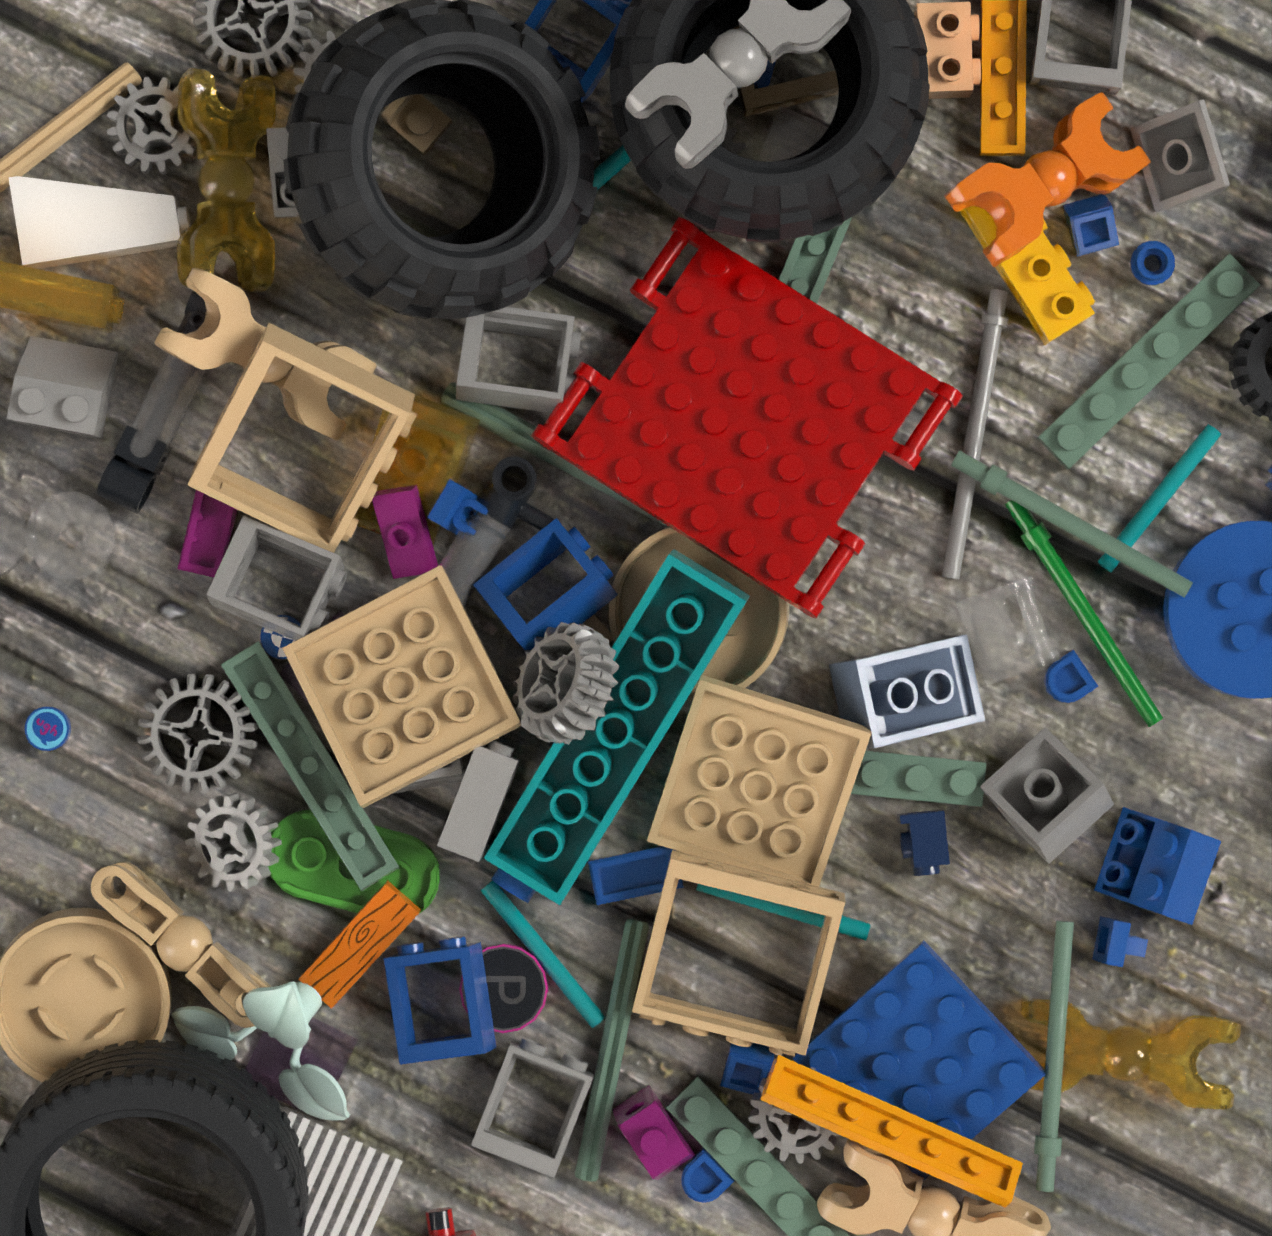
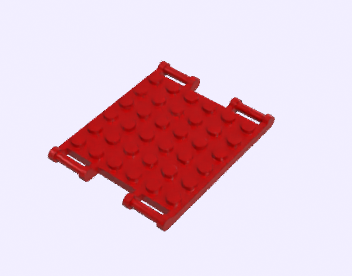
M678 217L671 228L673 231L672 236L642 279L637 278L630 288V292L636 298L657 310L610 380L602 376L593 367L580 362L573 372L576 377L565 392L563 402L556 405L544 425L538 424L531 437L542 446L803 613L816 619L824 608L821 604L849 560L853 554L858 556L866 544L854 533L837 525L883 454L905 468L914 471L922 459L919 454L950 407L956 408L963 395L953 386L934 378L703 233L690 221ZM687 243L697 248L698 251L668 295L664 296L656 289ZM589 388L594 389L600 393V396L571 439L566 442L558 436L559 432ZM924 392L934 397V401L905 445L894 441L893 439ZM826 540H831L838 546L807 593L796 589L795 587Z

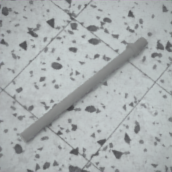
M991 289L987 314H982L980 324L985 326L963 449L965 454L980 461L1002 328H1007L1008 318L1004 317L1008 292L998 289ZM961 471L959 472L942 577L957 580L960 578L976 484L975 479Z

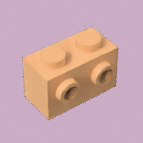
M971 2L917 3L914 16L919 19L928 50L926 56L928 84H930L929 99L970 98L973 92V85H980L981 83L980 58H972V41H979V15L971 14Z

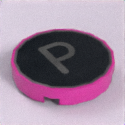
M506 943L487 946L482 950L494 1031L507 1033L521 1030L535 1021L545 1006L548 992L546 972L536 957L521 946ZM461 977L459 987L462 1006L468 1013L463 977Z

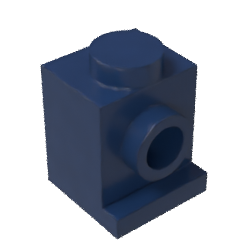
M944 810L897 814L898 823L907 824V832H900L902 858H910L913 875L939 874V865L950 864Z

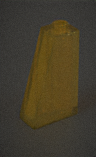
M0 261V313L112 333L114 323L120 324L124 311V298L119 297L120 290L114 285Z

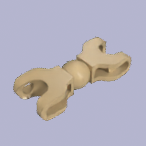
M196 267L192 268L186 284L188 288L194 290L204 299L207 309L204 323L196 331L188 334L176 332L167 327L162 328L155 340V345L179 360L202 370L217 368L229 362L242 366L244 370L266 327L253 319L249 300L241 288L210 272ZM331 340L313 343L372 374L377 367L376 363L353 349ZM275 356L262 383L270 382L280 389L283 395L284 407L291 419L327 437L339 440L346 427V423L329 409L327 395L332 384Z
M119 862L101 868L96 872L91 882V893L104 909L128 929L138 934L150 946L156 944L158 956L167 967L174 971L188 972L185 977L201 991L214 1007L234 1024L244 1028L255 1026L245 1013L241 997L243 993H248L252 989L271 987L260 975L242 960L231 954L220 943L216 942L213 944L211 932L204 922L193 916L182 915L184 911L137 866L129 862ZM116 876L126 884L124 895L117 893L114 889L113 882Z
M850 1139L847 1140L844 1146V1161L848 1168L865 1178L868 1184L852 1187L833 1183L822 1191L817 1200V1208L821 1217L856 1235L871 1234L881 1229H890L902 1234L906 1225L914 1236H1047L1051 1229L1049 1218L1043 1210L1013 1196L1012 1202L1006 1208L988 1200L977 1201L967 1196H964L961 1204H959L956 1197L944 1188L935 1186L922 1188L924 1178L911 1172L906 1164Z

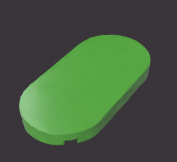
M302 810L287 816L278 823V827L275 830L271 831L272 838L282 840V845L272 848L271 851L280 858L279 862L267 867L271 872V877L283 891L298 898L358 913L387 880L421 909L420 913L423 912L432 903L437 894L440 884V869L433 851L422 840L404 832L374 825L400 868L364 891H361L311 810Z

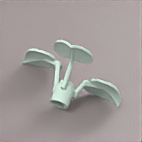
M292 981L275 987L252 989L243 999V1008L247 1017L255 1026L243 1028L236 1032L230 1031V1025L224 1016L205 1007H180L171 1014L175 1026L188 1044L199 1046L198 1050L204 1052L206 1049L215 1052L217 1057L223 1060L224 1058L233 1060L237 1055V1047L234 1042L242 1040L257 1028L268 1032L271 1038L275 1037L281 1044L293 1049L289 1062L291 1069H284L278 1077L284 1094L292 1104L311 1116L325 1120H345L351 1115L347 1111L345 1094L335 1078L318 1066L311 1064L301 1066L300 1054L303 1046L309 1039L311 1031L308 1023L322 1006L321 996L310 985Z

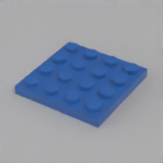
M924 940L811 1039L806 1056L796 1053L793 1057L795 1062L803 1066L816 1068V1071L970 1140L1046 1074L1045 1069ZM906 1164L911 1172L923 1177V1181L930 1176Z

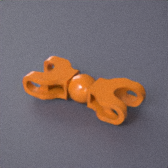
M1103 92L1080 103L1070 114L1057 123L1053 134L1054 146L1052 150L1032 155L1021 168H1011L1001 163H987L967 176L944 195L952 209L956 212L976 206L985 209L993 217L997 227L996 237L989 246L983 249L984 255L993 267L1015 256L1040 236L1044 224L1043 212L1045 207L1056 206L1066 202L1076 189H1085L1095 194H1109L1151 163V160L1140 146L1122 152L1113 149L1104 141L1100 131L1101 120L1109 111L1113 110V106Z

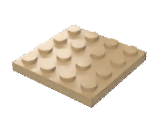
M442 565L282 648L362 808L467 755L475 748L484 746L521 726V720Z
M701 675L649 830L647 841L686 854L819 887L872 731L861 724Z

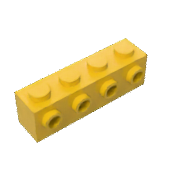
M976 206L960 210L961 215L982 248L984 249L989 246L996 237L997 227L993 217L985 209ZM1044 220L1041 234L1037 239L1028 244L1018 254L995 268L1046 346L1094 315L1095 312L1091 306L1095 304V300L1087 286L1082 281L1076 284L1067 268L1071 266V262L1058 243L1054 246L1051 245L1043 232L1048 229Z

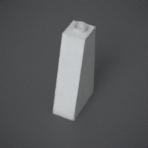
M20 176L9 177L22 265L28 270L186 245L184 233H191L192 231L187 206L180 207V202L172 195Z

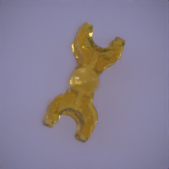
M189 68L180 78L177 114L183 129L194 139L197 145V159L207 160L201 167L198 177L200 192L207 201L197 204V218L191 226L184 230L177 241L178 278L182 285L188 287L186 281L192 268L196 267L214 274L217 255L223 251L235 262L239 285L247 291L262 293L273 282L275 242L268 230L259 223L256 217L255 202H246L251 196L255 184L253 170L246 161L256 158V144L258 140L267 133L266 129L271 128L275 122L276 99L274 82L271 78L264 75H255L254 78L250 76L245 79L239 86L236 107L234 110L225 108L218 99L214 76L204 69Z
M1033 998L1023 1000L1020 1012L1024 1019L1029 1022L1048 1026L1050 1000ZM1068 1002L1061 1093L1074 1087L1083 1077L1087 1075H1104L1105 1071L1113 1079L1123 1082L1137 1081L1147 1075L1148 1080L1163 1082L1167 1085L1173 1095L1188 1107L1230 1109L1234 1106L1235 1095L1225 1085L1203 1080L1197 1073L1196 1061L1200 1051L1209 1044L1233 1043L1237 1041L1241 1035L1242 1025L1230 1019L1191 1015L1179 1021L1172 1030L1166 1033L1151 1032L1149 1036L1141 1028L1131 1025L1118 1026L1108 1032L1106 1027L1091 1025L1085 1020L1082 1012ZM1039 1063L1045 1069V1063ZM1044 1077L1030 1089L1043 1091Z

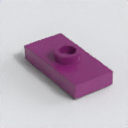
M417 485L376 491L372 502L393 579L422 575L438 567Z
M196 490L177 569L214 578L232 540L239 510Z

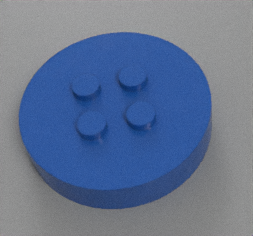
M1245 521L1227 525L1208 533L1196 541L1182 555L1173 571L1192 581L1193 584L1185 598L1166 588L1163 616L1170 645L1178 660L1193 677L1207 687L1225 695L1238 698L1263 699L1272 697V522Z

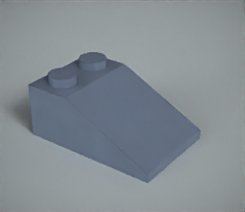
M967 634L829 664L840 718L861 724L872 731L866 749H874L985 721Z

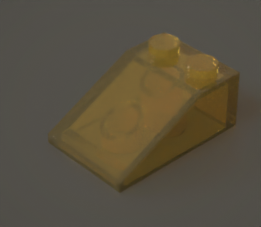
M415 395L411 411L417 413V416L411 425L410 432L406 438L398 435L392 446L397 449V453L391 467L386 474L379 471L373 483L378 485L376 491L417 485L434 548L442 526L427 517L449 479L459 483L480 419ZM384 409L382 410L372 444L390 413ZM371 501L367 509L359 506L354 518L359 520L357 526L381 535L373 502Z

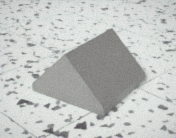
M1204 100L1196 101L1130 128L1135 147H1142L1151 160V163L1142 170L1155 213L1221 194L1230 186Z

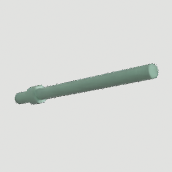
M960 450L951 464L952 467L981 482L980 488L994 496L997 492L1184 598L1191 588L1192 581L1006 477L1008 472L992 464L991 467H988Z
M1059 920L1056 921L1041 1126L1040 1135H1035L1034 1154L1038 1155L1036 1190L1044 1192L1054 1191L1056 1157L1061 1156L1062 1137L1058 1136L1074 922Z

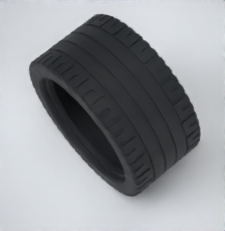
M138 1040L127 1041L121 1046H118L116 1043L105 1046L102 1051L96 1049L86 1053L84 1058L80 1059L78 1057L69 1062L65 1069L60 1068L48 1081L45 1080L36 1089L34 1095L28 1098L22 1109L18 1112L0 1145V1236H48L41 1217L39 1203V1187L43 1166L63 1144L75 1135L90 1127L114 1119L128 1117L165 1119L189 1127L215 1143L231 1159L247 1185L255 1212V1236H304L309 1199L307 1167L304 1166L305 1157L302 1147H298L299 1138L296 1131L291 1129V1121L285 1111L281 1112L279 1102L273 1095L269 1096L267 1088L259 1080L255 1082L252 1079V1074L244 1068L240 1070L235 1067L236 1063L227 1058L223 1060L217 1057V1053L207 1049L205 1052L198 1050L199 1046L186 1044V1046L178 1045L176 1041L166 1040L165 1043H158V1040H145V1043H138Z

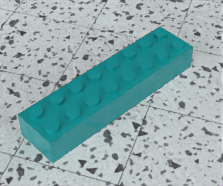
M673 549L668 554L612 646L616 650L613 661L619 665L618 670L613 674V678L618 681V684L611 689L610 696L613 700L608 701L604 707L605 717H598L595 730H586L582 740L573 739L569 745L553 743L484 859L556 904L561 905L750 595Z

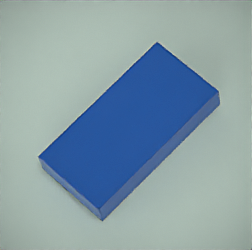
M659 846L588 861L596 904L601 905L661 892L673 849ZM682 879L678 880L676 889L684 888Z

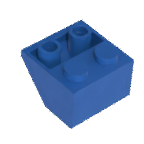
M1123 807L1094 891L1192 925L1221 841L1194 830Z

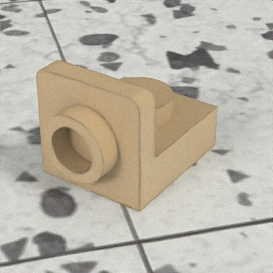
M421 94L399 98L385 106V110L381 114L385 124L424 156L453 123L447 115Z

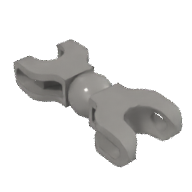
M750 0L749 9L738 20L739 29H730L719 35L710 47L709 56L703 53L695 61L687 64L671 62L657 65L629 93L625 108L631 115L639 119L648 118L652 113L665 105H678L688 111L691 116V125L683 137L676 143L675 157L676 161L683 168H693L724 141L727 130L726 112L728 106L738 97L737 88L747 87L758 81L766 70L768 60L773 63L783 54L791 52L797 54L818 52L846 24L851 8L843 0H827L811 11L797 10L789 5L786 0Z

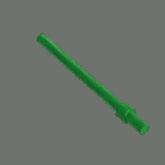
M1012 500L1006 502L1005 506L1023 532L1020 537L1029 551L1034 549L1147 726L1151 727L1162 720L1163 716L1048 540L1052 536L1043 522L1038 524L1030 510Z

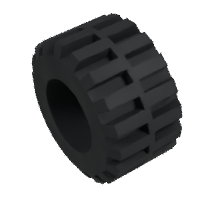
M1271 311L1255 320L1239 335L1240 339L1234 343L1231 353H1234L1233 360L1229 361V371H1233L1234 379L1230 381L1233 390L1238 388L1241 397L1238 399L1244 406L1249 404L1253 408V414L1258 417L1267 416L1269 421H1272V381L1266 372L1265 356L1268 348L1272 345Z

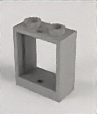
M1038 0L1028 85L1094 93L1103 92L1104 94L1116 95L1122 88L1132 0H1116L1108 68L1045 61L1052 0Z
M505 307L478 316L467 317L456 385V400L552 413L556 405L563 402L565 392L576 377L574 374L567 373L569 358L578 359L581 332H573L575 316ZM484 330L560 340L553 392L477 382Z
M243 515L206 596L212 606L296 641L326 625L329 612L325 611L331 595L339 596L345 584L347 572L343 571L345 566L340 555ZM259 543L325 570L300 626L234 598Z
M493 740L486 744V746H479L473 750L438 841V847L477 862L483 859L521 760L512 756L515 750L514 747Z
M522 1038L520 1044L511 1041L471 1146L555 1178L594 1073L586 1070L588 1066L586 1061L568 1054H563L562 1059L559 1060L545 1054L547 1047L533 1040ZM516 1058L578 1081L552 1152L490 1128Z

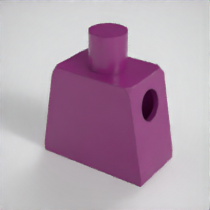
M647 1085L612 1108L619 1129L652 1179H661L695 1156L650 1085Z

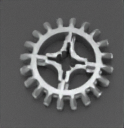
M226 0L195 1V8L200 12L206 13V15L193 18V25L196 28L207 29L196 36L199 45L211 44L205 51V56L208 60L216 59L222 55L218 62V68L221 71L225 72L235 63L234 75L239 79L245 75L246 68L250 67L252 78L260 80L261 67L264 66L267 67L270 75L275 77L278 75V70L274 63L279 60L283 62L285 67L291 68L293 62L287 53L290 50L297 55L301 51L305 52L304 47L296 39L306 40L311 39L312 36L309 29L300 26V24L313 21L312 12L300 10L306 7L310 0H283L276 4L273 0L264 3L257 2L256 0H237V10L231 16L224 18L225 23L218 25V19ZM247 1L259 17L264 16V19H258L261 23L258 26L261 34L260 38H258L254 28H251L248 23H243V20L248 21L246 14L249 13L246 6ZM289 14L287 28L283 36L271 47L268 37L270 28L277 22L282 21L281 16ZM232 36L234 39L243 36L249 37L254 41L258 52L244 53L229 47L222 39Z
M561 622L557 628L548 627L544 637L536 636L535 647L532 650H525L527 658L523 665L517 666L521 672L519 678L512 683L517 688V692L511 701L517 705L515 711L521 720V727L527 729L529 733L536 735L538 739L548 743H565L569 745L573 739L582 740L586 730H595L598 717H605L604 707L608 701L613 700L610 696L611 689L618 684V681L613 678V674L618 670L619 665L613 661L616 650L609 646V640L603 637L601 633L594 631L593 628L584 624L578 625L574 622L569 624Z
M188 674L186 689H183L181 682L177 678H173L170 680V687L174 694L170 696L162 688L155 690L157 698L163 703L160 707L152 702L145 703L144 708L155 715L153 720L139 719L138 725L144 728H151V736H140L137 740L138 744L152 743L153 750L142 755L143 761L159 759L160 763L151 772L154 776H159L168 769L170 774L166 779L165 784L167 786L173 787L179 777H182L183 792L190 793L194 780H198L200 792L208 793L210 778H213L215 785L222 789L226 787V780L222 773L226 771L233 779H238L241 776L239 769L233 765L236 760L244 765L251 764L252 759L248 755L241 753L243 747L249 749L257 748V741L245 739V731L252 732L258 730V724H244L242 717L251 715L249 707L245 706L240 710L237 708L236 704L242 700L238 692H235L230 698L226 696L231 685L229 681L223 680L217 690H214L213 675L206 674L202 687H198L196 675ZM198 696L197 706L194 707L193 713L187 721L180 723L166 720L170 711L179 702ZM212 700L220 704L228 713L232 722L233 733L219 730L213 725L211 720L212 709H210ZM200 720V722L205 724L203 729H208L209 734L219 736V739L208 738L207 740H200L196 747V745L191 743L194 738H188V733L180 732L177 728L189 729V727H197ZM163 734L174 736L183 742L185 747L184 758L186 759L184 767L178 764L168 753ZM215 744L231 747L226 757L219 764L208 770L198 771L199 761L202 760L203 754L209 746Z

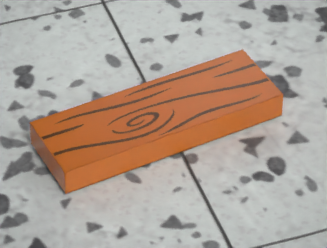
M387 880L300 975L298 980L313 987L321 996L322 1001L332 1009L413 921L421 909Z

